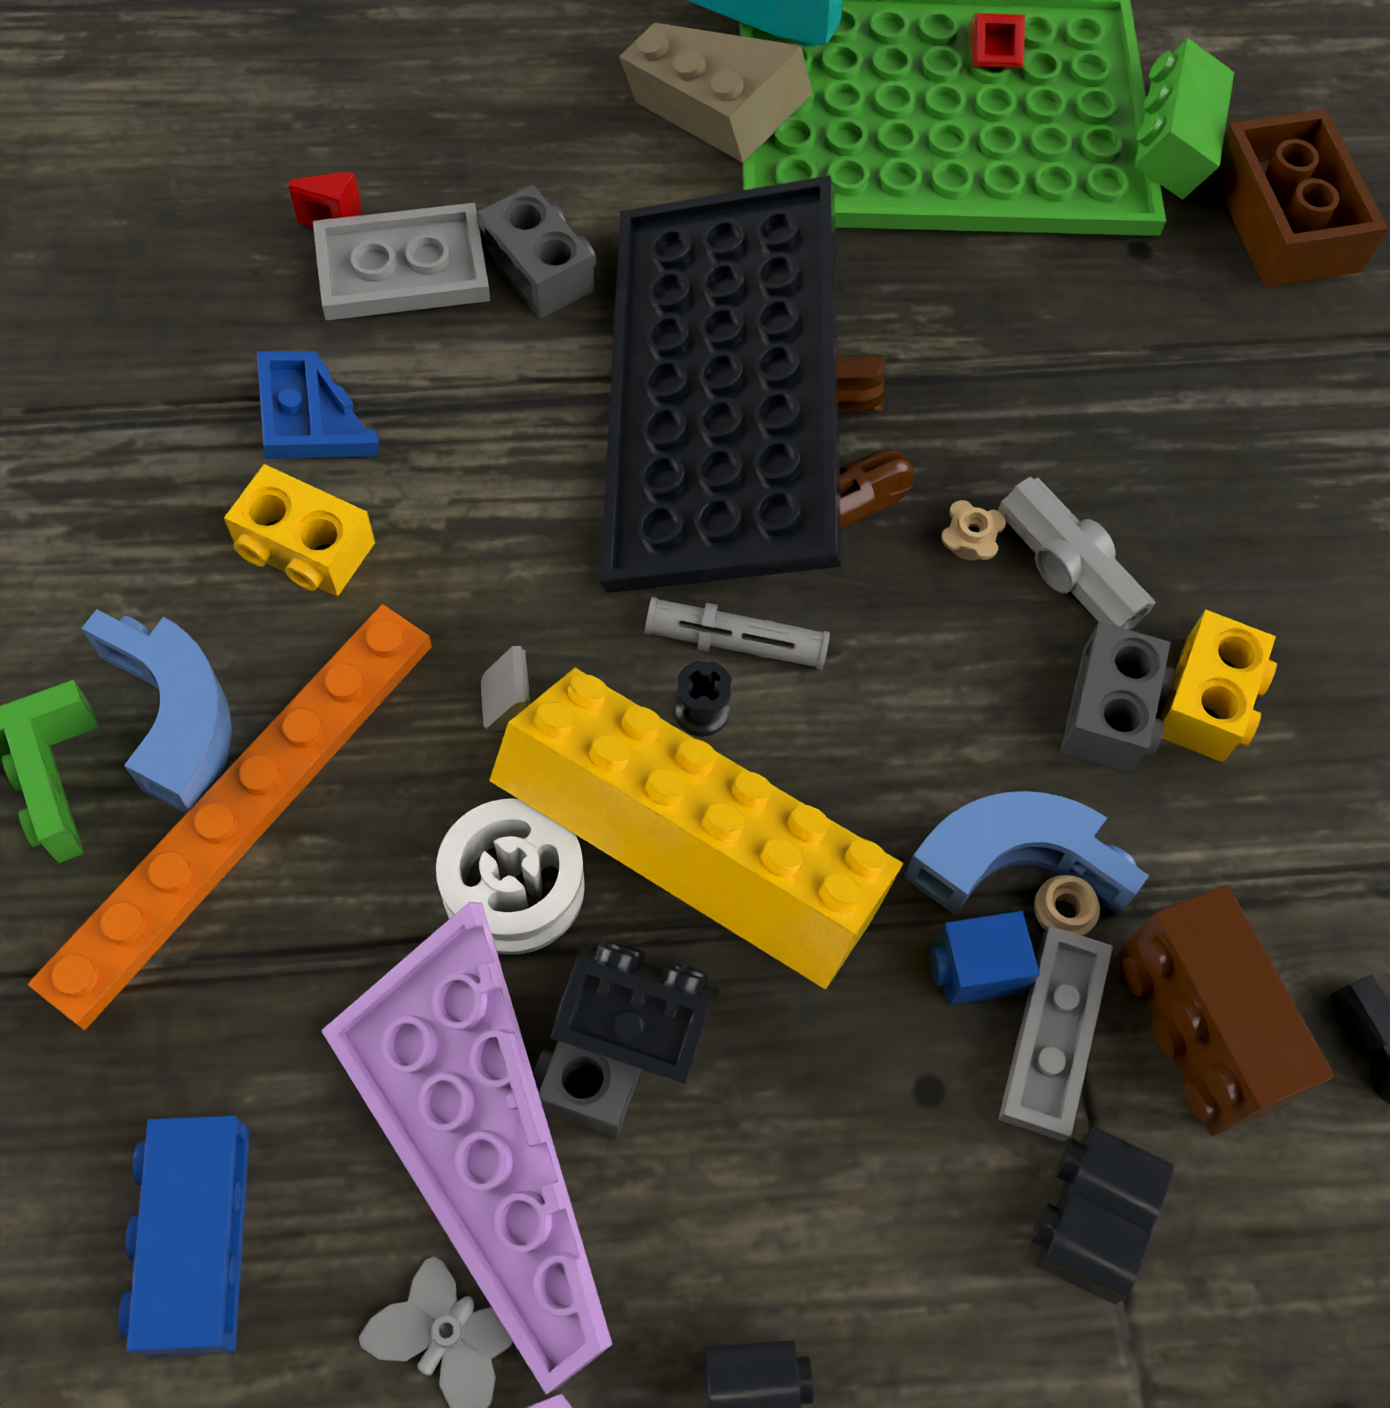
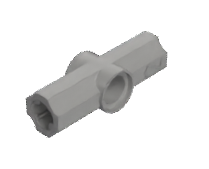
M1030 476L1016 485L1012 492L1001 501L998 511L1004 515L1006 522L1036 553L1037 569L1052 589L1059 593L1071 591L1098 622L1127 630L1134 628L1152 610L1156 602L1115 559V547L1106 530L1091 519L1079 521L1039 478L1033 479Z

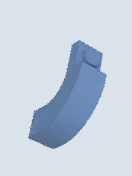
M96 609L81 629L98 656L148 682L160 692L159 712L154 725L124 766L141 791L187 814L222 776L229 757L232 724L224 692L198 644L177 624L163 617L151 632L143 624L131 617L123 616L120 620H117Z
M1018 791L994 794L978 799L950 814L937 825L914 853L903 878L956 915L976 887L988 875L1008 866L1034 865L1049 869L1059 875L1076 876L1085 880L1096 892L1099 903L1118 916L1138 893L1149 875L1137 867L1136 862L1127 852L1114 845H1105L1094 837L1107 819L1104 815L1086 805L1062 796L1043 792Z

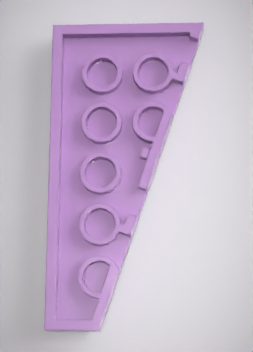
M469 902L321 1031L542 1389L548 1394L559 1388L613 1344L483 903Z

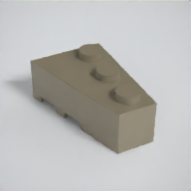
M653 23L619 56L636 103L742 163L813 94L800 45Z

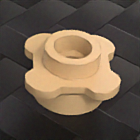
M965 500L953 503L949 510L952 518L950 527L944 529L941 535L943 545L956 556L965 560H988L993 558L998 551V545L995 542L997 534L1006 525L1004 515L997 510L986 511L982 508L973 507L970 502ZM976 527L979 532H973L968 528Z

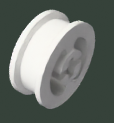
M509 798L491 801L464 814L447 832L437 856L436 878L447 916L450 919L469 902L483 903L497 954H525L551 944L568 930L580 911L584 897L585 882L582 851L577 836L519 799ZM493 847L496 849L499 866L508 874L502 880L500 879L496 861L486 852ZM480 857L481 881L474 887L466 886L468 873L472 865ZM549 866L557 868L559 871L558 877L551 891L539 903L529 908L526 890L539 901L543 892L542 870ZM521 872H523L525 886L515 878Z

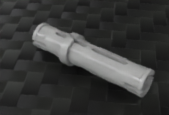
M651 597L644 632L646 635L653 634L697 643V650L709 652V648L712 646L757 655L763 658L813 666L821 670L824 667L830 632H819L770 620L717 611V604L707 602L705 608ZM680 621L701 624L703 626L726 629L732 631V633L717 631L705 627H697L682 624ZM743 633H746V634H751V635H756V636H761V637H766V638H771V639H776V640L791 642V643H794V644H793V645H787V644H782V643H777V642H772V641H767V640H762V639L747 637V636H743L742 634H743Z

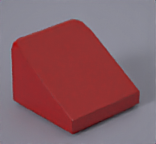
M975 13L968 25L972 68L1022 69L1024 66L1025 15Z
M340 172L291 179L288 184L298 224L313 228V221L359 216L361 212V201L354 173Z

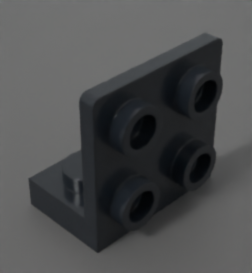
M608 941L607 945H599L598 949L594 948L578 955L550 1038L686 1084L709 1012L716 1003L719 989L706 985L709 974L676 962H671L670 967H665L664 970L643 964L645 952L613 941Z

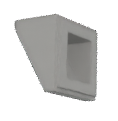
M512 646L482 676L483 727L486 731L506 730L508 722L530 705L525 650H522V646Z

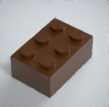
M1323 109L1229 123L1224 135L1220 167L1212 173V176L1263 286L1271 287L1362 272L1387 232L1388 227L1328 110Z
M1229 885L1156 912L1118 953L1121 958L1120 970L1126 986L1133 995L1141 997L1153 1020L1151 1028L1157 1046L1167 1058L1174 1060L1185 1082L1184 1095L1187 1104L1199 1121L1206 1122L1212 1136L1280 1109L1335 1077Z

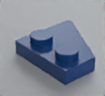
M257 351L265 459L378 456L379 443L377 434L372 428L366 430L353 412L352 400L341 386L331 380L329 369L315 351Z

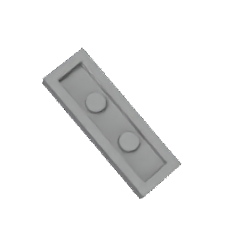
M1050 925L1044 931L1036 960L1040 975L1029 989L998 1120L1063 1142L1071 1137L1112 954V945Z

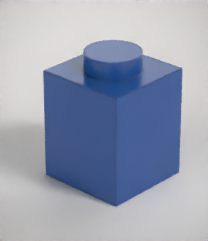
M1023 911L945 923L934 942V946L929 948V966L933 981L937 987H945L949 1006L1024 994L1040 975Z

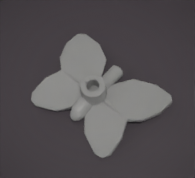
M434 1256L423 1262L413 1278L408 1301L390 1304L370 1319L359 1336L361 1348L378 1360L407 1361L427 1349L417 1364L418 1370L427 1376L432 1375L442 1358L439 1386L450 1408H488L490 1406L496 1380L492 1359L510 1348L513 1340L492 1307L473 1312L474 1300L470 1296L463 1297L457 1302L456 1281L444 1262Z

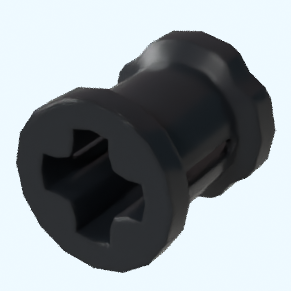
M695 661L685 666L678 675L677 700L674 709L675 718L681 729L690 735L698 737L712 736L721 731L727 723L730 711L728 702L731 697L730 688L732 680L727 670L718 663Z

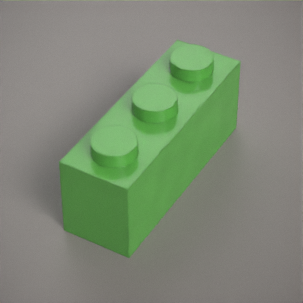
M1189 38L1173 53L1170 51L1164 52L1155 62L1149 73L1151 84L1149 94L1143 103L1145 114L1143 124L1136 137L1139 144L1134 164L1136 168L1182 200L1220 167L1234 72Z

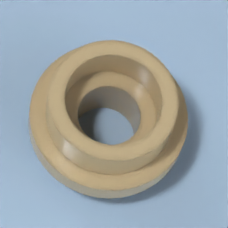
M1059 875L1048 879L1039 888L1034 899V912L1044 930L1050 925L1085 936L1093 929L1099 919L1100 903L1096 892L1088 882L1076 876ZM1066 901L1070 903L1075 910V917L1066 918L1056 910L1055 902Z

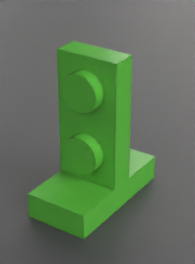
M74 680L0 706V764L3 763L6 775L16 792L23 790L28 807L19 811V819L23 831L33 847L42 844L58 863L84 854L50 746L99 728L93 707Z

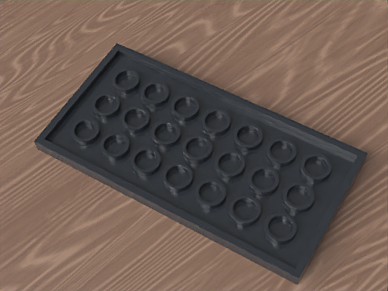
M831 175L620 211L600 571L602 586L607 593L842 567L835 190Z

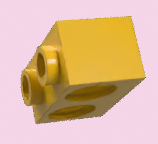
M266 464L261 467L224 517L234 541L233 547L242 558L260 567L267 563L284 571L294 583L304 589L315 591L317 588H320L336 597L340 595L375 544L367 511ZM279 521L274 525L265 526L269 522ZM332 544V546L324 550H314L321 545Z
M1205 609L1186 638L1169 695L1164 702L1159 719L1164 720L1162 739L1222 763L1238 744L1248 746L1261 719V712L1253 710L1257 695L1263 696L1266 693L1276 672L1277 663L1269 660L1276 636ZM1221 659L1230 662L1235 668L1226 665ZM1203 707L1213 710L1220 719L1210 716Z

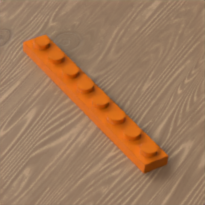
M382 604L27 985L85 1031L431 649L430 636Z

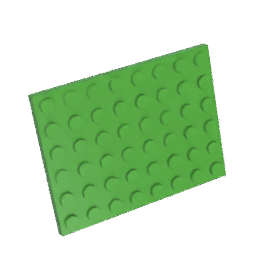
M843 0L841 23L827 45L801 46L813 94L742 163L743 190L831 175L835 190V227L1160 236L1166 223L1160 184L1134 166L1139 144L1136 137L1143 124L1145 114L1143 103L1146 99L1130 0ZM975 13L1025 15L1024 66L1022 69L972 68L968 25ZM740 22V36L799 45L793 39L778 37Z

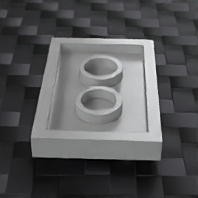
M475 203L313 221L321 301L326 321L490 301Z

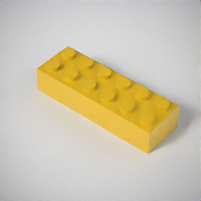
M577 668L572 669L508 722L489 780L825 990L875 917L904 864L884 852L874 842L860 838L827 818L817 808L803 804L770 784L763 776L746 770L716 752L706 742L694 739L661 719L654 711L637 705L607 687L597 677L587 675Z

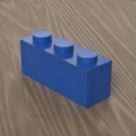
M236 1116L147 1120L146 1141H139L137 1143L133 1157L134 1181L137 1186H141L139 1215H132L130 1217L126 1232L127 1257L130 1261H135L132 1291H126L123 1294L118 1318L119 1333L121 1338L127 1339L126 1351L146 1357L236 1352L250 1129Z

